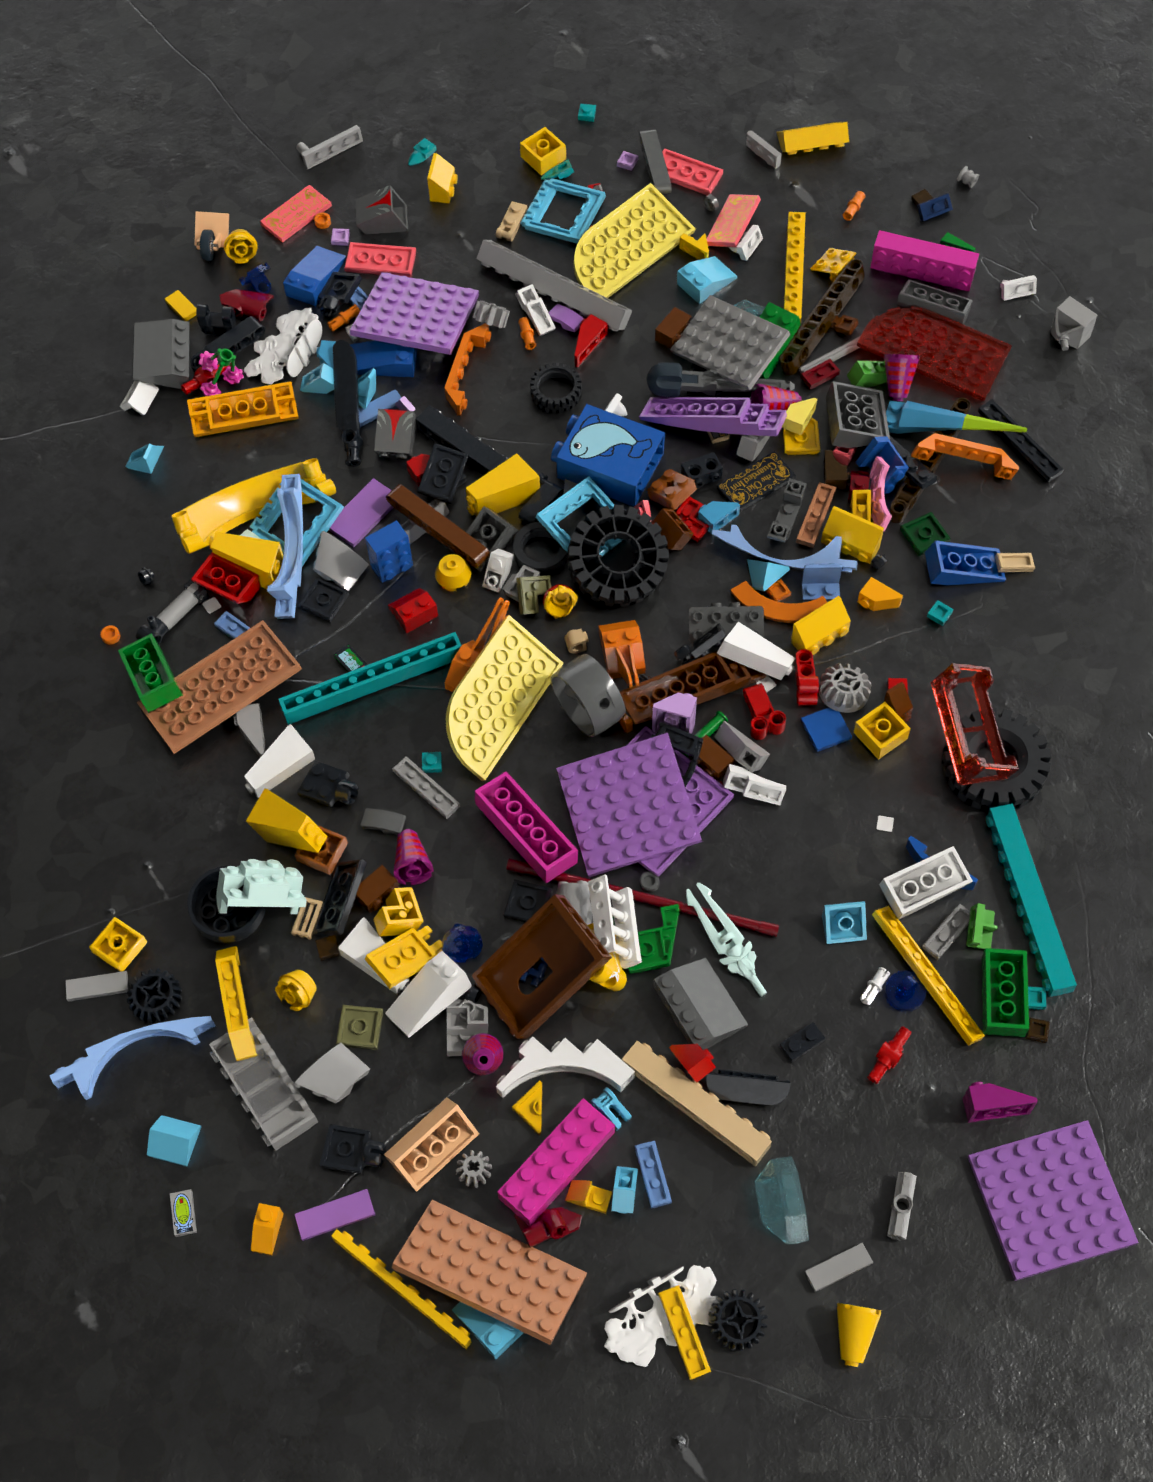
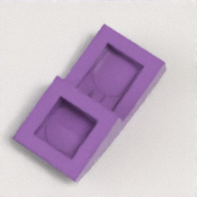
M557 304L548 312L552 321L561 323L563 329L576 332L580 328V324L584 319L573 310Z

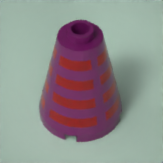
M884 354L889 397H893V401H903V398L908 396L919 362V356Z
M755 384L753 388H756V390L751 393V404H768L769 410H788L790 404L802 401L798 392L765 384Z
M405 829L397 837L394 877L399 883L406 885V882H410L411 885L421 884L431 878V872H434L433 865L417 833L414 830Z
M479 1033L473 1035L466 1041L462 1050V1059L465 1066L477 1075H488L495 1072L503 1061L502 1045L497 1038L490 1034ZM481 1056H486L487 1059H486V1060H480V1057H481Z

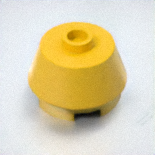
M243 229L232 231L224 242L226 255L239 264L249 262L248 260L256 255L258 249L255 238Z
M455 554L446 555L440 560L435 570V578L443 589L456 591L457 588H461L464 585L467 586L469 583L471 568L461 556Z
M295 970L280 976L275 991L281 1001L285 999L292 1005L290 1009L300 1011L302 1008L310 1005L316 992V984L306 972Z

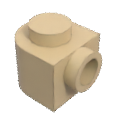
M582 629L567 632L564 640L570 653L575 654L587 650L586 643L589 640L586 631L582 632Z

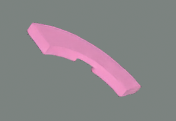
M876 456L869 479H871V517L874 524L883 527V532H885L892 518L884 497L885 479L890 466L882 457Z

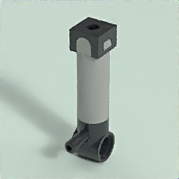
M190 579L184 585L185 590L156 618L154 616L147 618L149 624L139 628L136 633V639L139 640L152 633L157 643L160 644L162 637L197 603L201 605L209 597L206 588Z

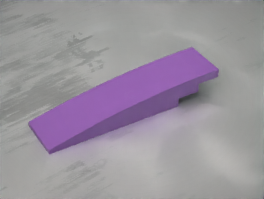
M650 397L639 418L648 422L700 431L778 436L787 413L786 410H769L768 404H751L750 398Z

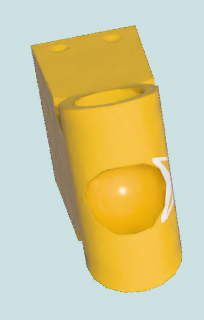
M593 923L587 925L590 928V930L594 933ZM610 952L609 954L612 958L589 980L609 990L620 991L626 985L627 977L620 966L619 954Z

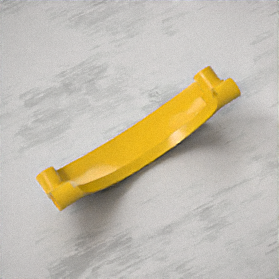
M312 458L231 485L174 513L171 517L185 551L190 554L210 546V541L212 538L214 539L216 532L226 533L244 522L261 516L259 512L267 502L273 503L269 498L277 487L281 489L279 484L281 483L282 475L300 474L302 480L327 496L336 494V487L331 479L326 480L318 459ZM302 492V505L317 502Z

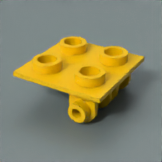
M829 248L810 269L829 273L830 280L834 282L851 260H854V256L857 253Z

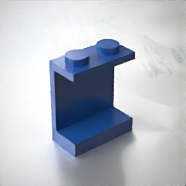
M887 436L874 437L856 460V464L859 467H869L871 469L876 456L882 457L890 466L884 486V493H890L895 489V485L905 476L909 467Z

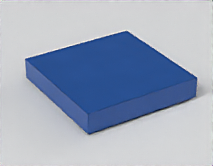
M830 707L801 718V722L816 752L852 739V735L840 712Z

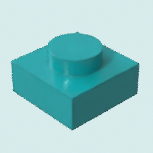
M580 104L578 120L594 122L596 105Z
M937 600L928 612L927 617L943 626L953 613V609Z
M441 752L422 753L423 772H442Z
M1028 987L1029 1009H1046V987Z

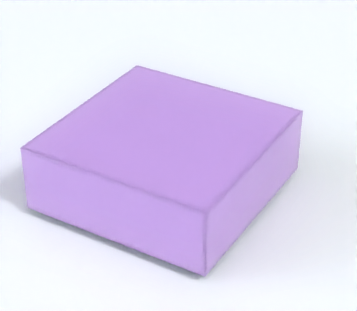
M623 151L617 161V166L632 171L638 161V155Z
M333 228L331 245L348 246L349 229Z
M405 396L395 403L399 410H415V407Z

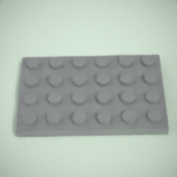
M710 295L685 328L681 338L675 342L670 350L673 354L706 370H717V375L751 390L788 339L790 332Z

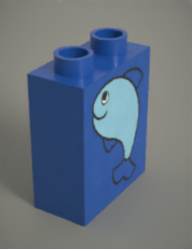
M586 404L580 416L574 414L571 416L566 428V434L569 436L565 443L557 441L553 448L551 461L557 463V478L579 484L589 476L607 497L634 507L637 505L664 455L665 432Z

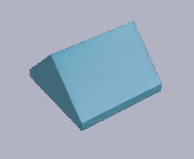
M865 901L824 905L822 920L827 944L867 940Z
M161 1115L150 1128L147 1156L188 1166L201 1125Z

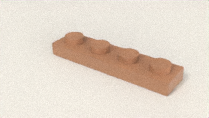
M819 482L797 536L796 543L814 548L836 492V487Z

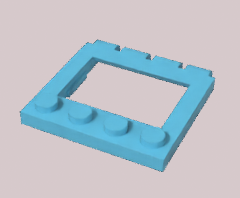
M553 178L550 180L545 179L520 224L525 227V230L578 244L582 235L589 229L606 197L605 192ZM557 191L587 199L569 230L540 222Z
M301 479L302 492L324 505L319 516H316L312 521V526L303 534V566L319 544L321 539L320 533L329 530L344 509V506ZM276 489L269 498L273 503L267 502L259 512L262 518L256 517L249 527L261 539L280 542L284 554L285 542L274 534L268 533L282 513Z
M589 476L536 515L538 521L567 552L571 537L557 525L558 522L592 497L601 507L608 506L609 509L614 507L612 501ZM623 539L607 540L604 546H600L599 555L603 556L609 549L611 550L622 542Z

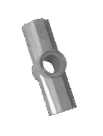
M898 1172L887 1232V1236L895 1240H906L917 1177L909 1172ZM897 1202L905 1203L907 1209H899L897 1207Z

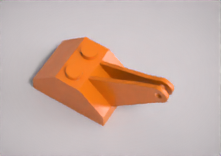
M500 597L477 640L469 641L460 647L452 660L445 680V689L454 692L485 647L484 644L491 630L490 638L505 618L510 604L508 600L504 601Z
M631 620L598 626L606 670L612 679L623 677L629 687H632L631 676L633 675L635 685L639 686L638 674H644L646 667L642 639L636 621Z

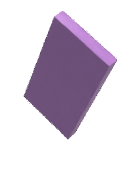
M373 478L344 507L329 528V531L352 547H355L394 508L386 500V495L392 490Z

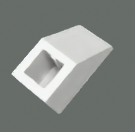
M501 549L492 551L482 587L500 592L510 573L515 554Z

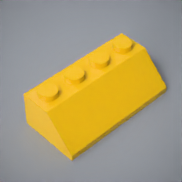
M835 122L778 131L777 137L782 152H787V155L797 154V150L811 152L815 147H819V150L829 149V145L834 144L835 147L845 146L844 143L849 142L847 122Z

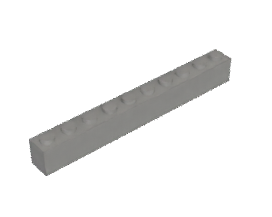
M483 240L476 258L481 261L483 266L493 267L497 273L507 274L511 280L523 282L525 287L533 284L539 294L549 295L553 301L563 302L567 308L577 309L583 316L588 317L592 314L608 323V328L613 331L625 330L632 313L631 309L492 240Z

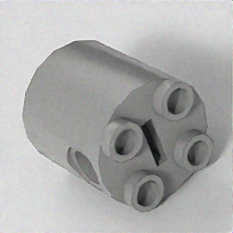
M583 880L577 881V883L560 881L556 894L564 895L587 925L593 923L589 883Z

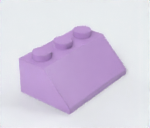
M676 693L654 703L652 731L657 733L660 729V722H664L692 734L695 726L697 697H693L688 693Z

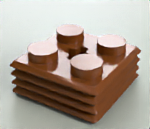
M669 469L657 481H654L646 491H648L649 499L675 510L697 488L695 480Z
M318 826L327 835L321 849L323 847L325 849L319 851V853L297 849L295 858L296 861L330 875L348 842L345 836Z

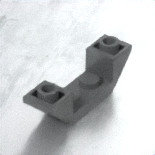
M789 478L784 491L783 502L775 522H772L767 538L783 543L789 539L801 507L807 483Z

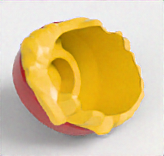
M555 585L544 594V609L555 619L566 617L576 605L578 595L567 585Z

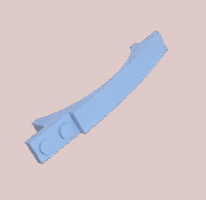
M300 474L282 475L281 489H277L284 521V556L276 580L267 588V591L276 599L274 617L277 619L295 618L297 587H301L303 513Z
M731 524V532L712 530V534L728 545L756 558L774 564L789 566L792 569L804 571V565L835 563L842 565L841 572L852 573V570H857V561L840 559L842 537L835 536L825 548L811 556L797 560H781L766 556L754 549L745 540L737 525Z
M211 1016L192 1017L156 1023L125 1032L86 1048L87 1057L78 1058L73 1064L58 1068L49 1076L57 1088L75 1080L82 1096L88 1100L92 1098L96 1080L106 1063L127 1045L154 1036L180 1038L196 1045L200 1043L197 1035L215 1027V1023Z

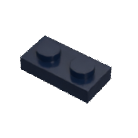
M949 193L917 204L921 221L953 210Z

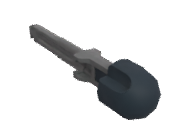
M657 363L651 367L646 378L649 390L655 395L662 397L680 396V391L703 392L706 395L715 396L716 391L747 393L756 390L753 387L751 390H748L717 375V370L705 372L682 371L679 363ZM758 379L755 383L791 391L795 390V384L791 381L787 384L785 380Z

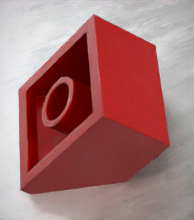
M421 588L388 605L406 633L438 617L437 604L429 593Z

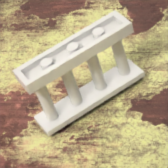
M602 875L588 881L595 936L608 953L615 952L619 954L620 966L626 969L642 963L632 889L626 887L616 892L609 889L607 875Z

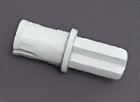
M879 967L872 980L867 982L868 986L860 997L863 1004L870 1005L877 993L882 991L883 984L890 976L889 971L885 974V968Z

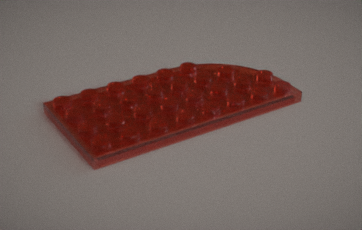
M914 306L902 309L896 307L887 310V312L880 316L877 315L868 323L857 342V347L883 358L884 354L918 355L919 362L915 372L983 402L1012 348V345L933 311Z

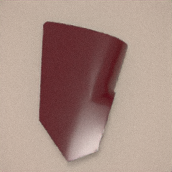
M239 289L219 295L222 305L234 308L235 317L253 316L258 321H263L266 315L265 305L274 298L271 294Z
M562 1207L546 1209L531 1226H528L521 1218L514 1214L530 1248L551 1237L559 1239L578 1230L582 1220V1215Z

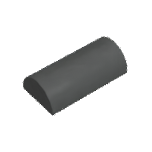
M908 280L899 293L897 306L963 327L973 300Z

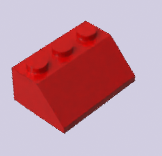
M212 552L191 578V581L237 604L251 601L261 587L257 574Z

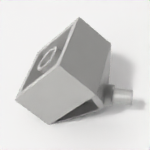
M1069 296L1057 307L1050 332L1059 341L1063 351L1068 350L1069 346L1078 349L1090 338L1097 314Z

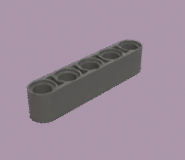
M656 129L639 132V141L651 184L662 195L671 193V181Z

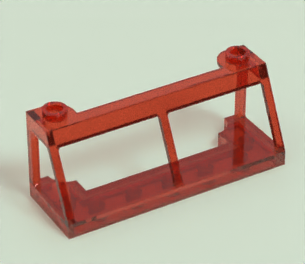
M952 663L931 682L957 782L960 785L1007 779L1018 771L1019 768L1014 756L1009 755L1006 757L987 691L993 684L990 667ZM960 669L978 671L972 677L958 679L961 673ZM972 682L983 726L962 727L952 691L958 686V683ZM985 730L994 764L986 763L985 758L969 753L964 733ZM984 769H996V776L972 779Z

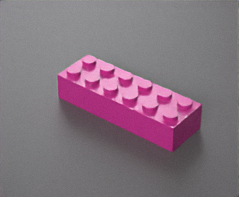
M879 230L874 244L870 268L970 291L979 253Z
M507 772L475 790V804L545 883H548L578 863V850Z
M583 1098L499 1189L498 1199L528 1226H531L615 1133V1125Z

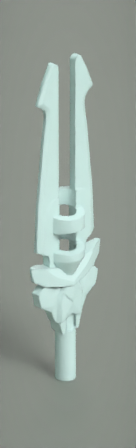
M697 883L698 889L724 927V930L719 933L691 891L687 889L686 898L688 906L695 908L718 954H725L727 956L719 961L723 965H728V970L731 973H738L747 978L759 996H764L767 992L755 973L754 962L756 954L754 951H751V942L749 941L743 947V935L711 898L712 890L701 883ZM732 939L729 944H725L728 940Z

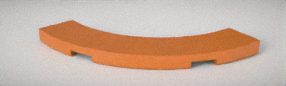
M747 581L730 590L736 600L743 606H762L764 608V618L783 623H796L827 603L824 596L804 603L777 602L759 594Z

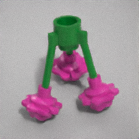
M219 348L215 354L208 351L200 354L199 364L203 370L212 372L213 369L216 370L218 368L213 381L202 383L200 387L205 396L221 394L216 382L225 366L228 367L222 373L224 381L233 385L234 383L239 384L240 380L244 378L243 371L235 366L236 356L233 355L231 350H221Z

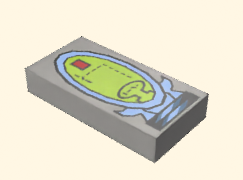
M192 1190L170 1193L174 1236L179 1237L197 1233Z

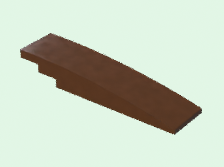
M718 651L641 682L639 686L634 685L619 692L633 723L639 724L652 720L654 703L676 693H688L693 697H697L696 705L760 681L766 678L767 674L717 654Z

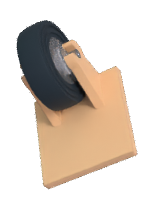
M196 211L194 245L197 246V250H200L202 260L211 261L215 251H218L220 247L224 248V242L229 235V214Z

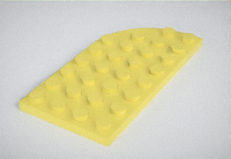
M650 183L582 235L576 246L573 260L576 278L580 285L609 298L679 245L680 236L683 233L691 236L695 233L696 228Z
M510 615L505 616L454 690L446 712V731L455 755L481 781L486 780L551 683V676L564 664Z

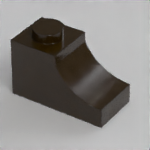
M825 450L823 460L824 484L834 486L836 490H846L847 483H850V472H847V465L840 464L834 458L832 450Z

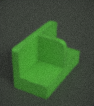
M977 903L970 908L966 944L968 947L982 950L991 948L992 934L997 930L998 926L993 925L995 912L986 910L985 904Z

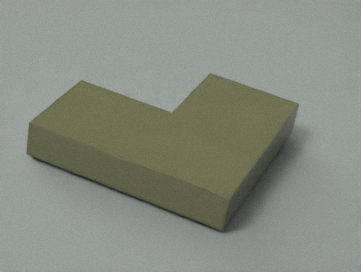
M551 576L516 578L520 615L539 613L537 595H544L552 587Z

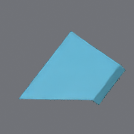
M374 368L358 378L359 405L363 409L367 408L376 392V370Z
M149 443L131 453L125 467L151 474L164 446H156Z
M747 559L752 586L755 590H767L790 570L789 566Z

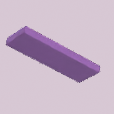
M368 1189L295 1214L302 1241L375 1216Z

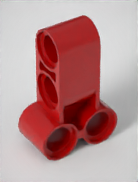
M801 649L797 651L795 659L797 705H817L819 679L815 675L813 654L807 649Z
M760 683L743 688L744 699L753 718L750 726L751 737L755 740H762L766 737L768 731L775 735L783 733L786 715L782 711H774L763 684Z

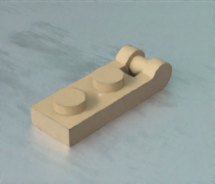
M511 202L500 227L497 228L496 238L501 239L503 237L507 241H513L521 225L520 222L528 210L527 205Z

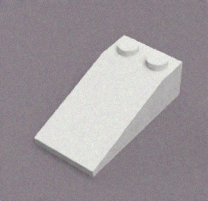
M954 846L884 878L879 886L898 919H901L972 883L973 880Z
M441 951L424 965L385 1014L409 1038L469 990L472 985L466 973Z

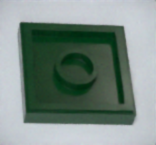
M932 512L900 526V531L918 556L925 554V551L934 541L950 542L951 540Z

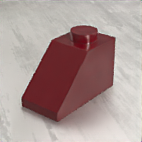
M851 471L848 502H851L852 490H868L869 472Z

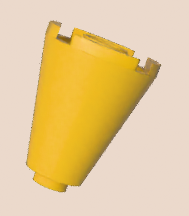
M837 1303L841 1359L845 1360V1365L858 1367L859 1363H864L881 1316V1310Z

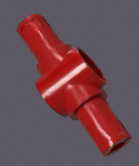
M228 366L223 367L220 375H222V373L226 370ZM199 367L195 371L193 379L181 385L184 394L188 395L197 388L200 389L202 383L213 381L218 368L210 372Z
M901 1026L892 1040H889L888 1043L885 1041L876 1055L875 1066L867 1076L870 1081L878 1084L887 1070L894 1069L903 1055L902 1047L911 1035L910 1030Z

